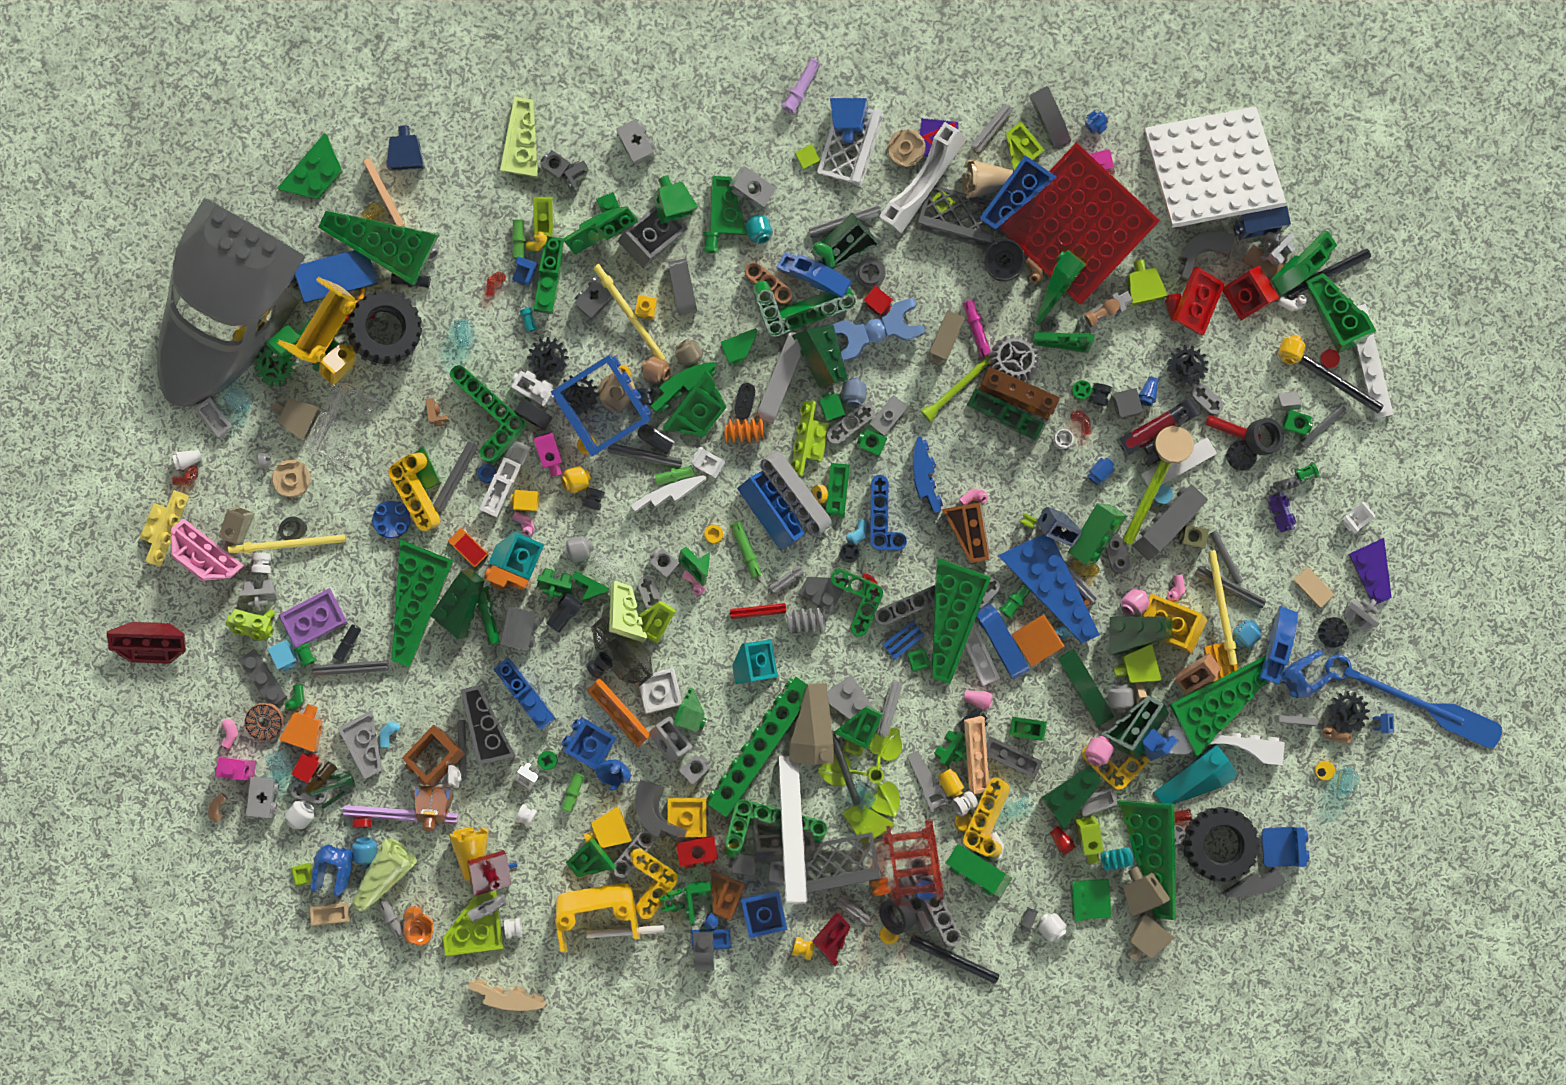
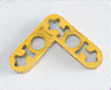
M1087 746L1081 752L1083 760L1088 765H1091L1111 787L1118 790L1125 788L1150 762L1144 756L1140 760L1143 761L1141 765L1138 760L1129 756L1117 767L1109 760V771L1102 773L1099 770V766H1094L1087 761L1085 756ZM1130 761L1135 762L1137 765L1136 771L1132 773L1126 768L1127 763ZM1114 769L1116 772L1113 774L1116 777L1122 776V785H1115V779L1111 776L1109 779L1107 778Z
M635 849L630 854L631 863L655 879L636 905V912L641 918L649 919L662 904V901H659V897L666 895V892L671 891L676 885L678 875L673 869L643 849ZM642 856L646 863L644 864L640 860H637L636 857ZM657 863V871L651 873L649 871L650 866ZM664 872L666 875L671 876L672 878L670 880H666V878L661 874ZM656 889H661V895L654 898L652 896L653 892ZM643 907L649 908L648 911H643L642 909Z

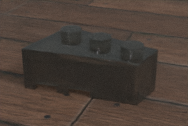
M753 817L752 836L755 863L783 862L782 826L777 825L775 822L759 821V818ZM802 829L804 860H813L815 853L813 832Z

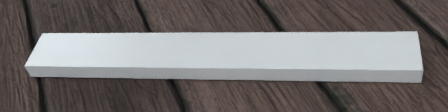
M779 756L786 904H806L799 763L790 762L789 756Z

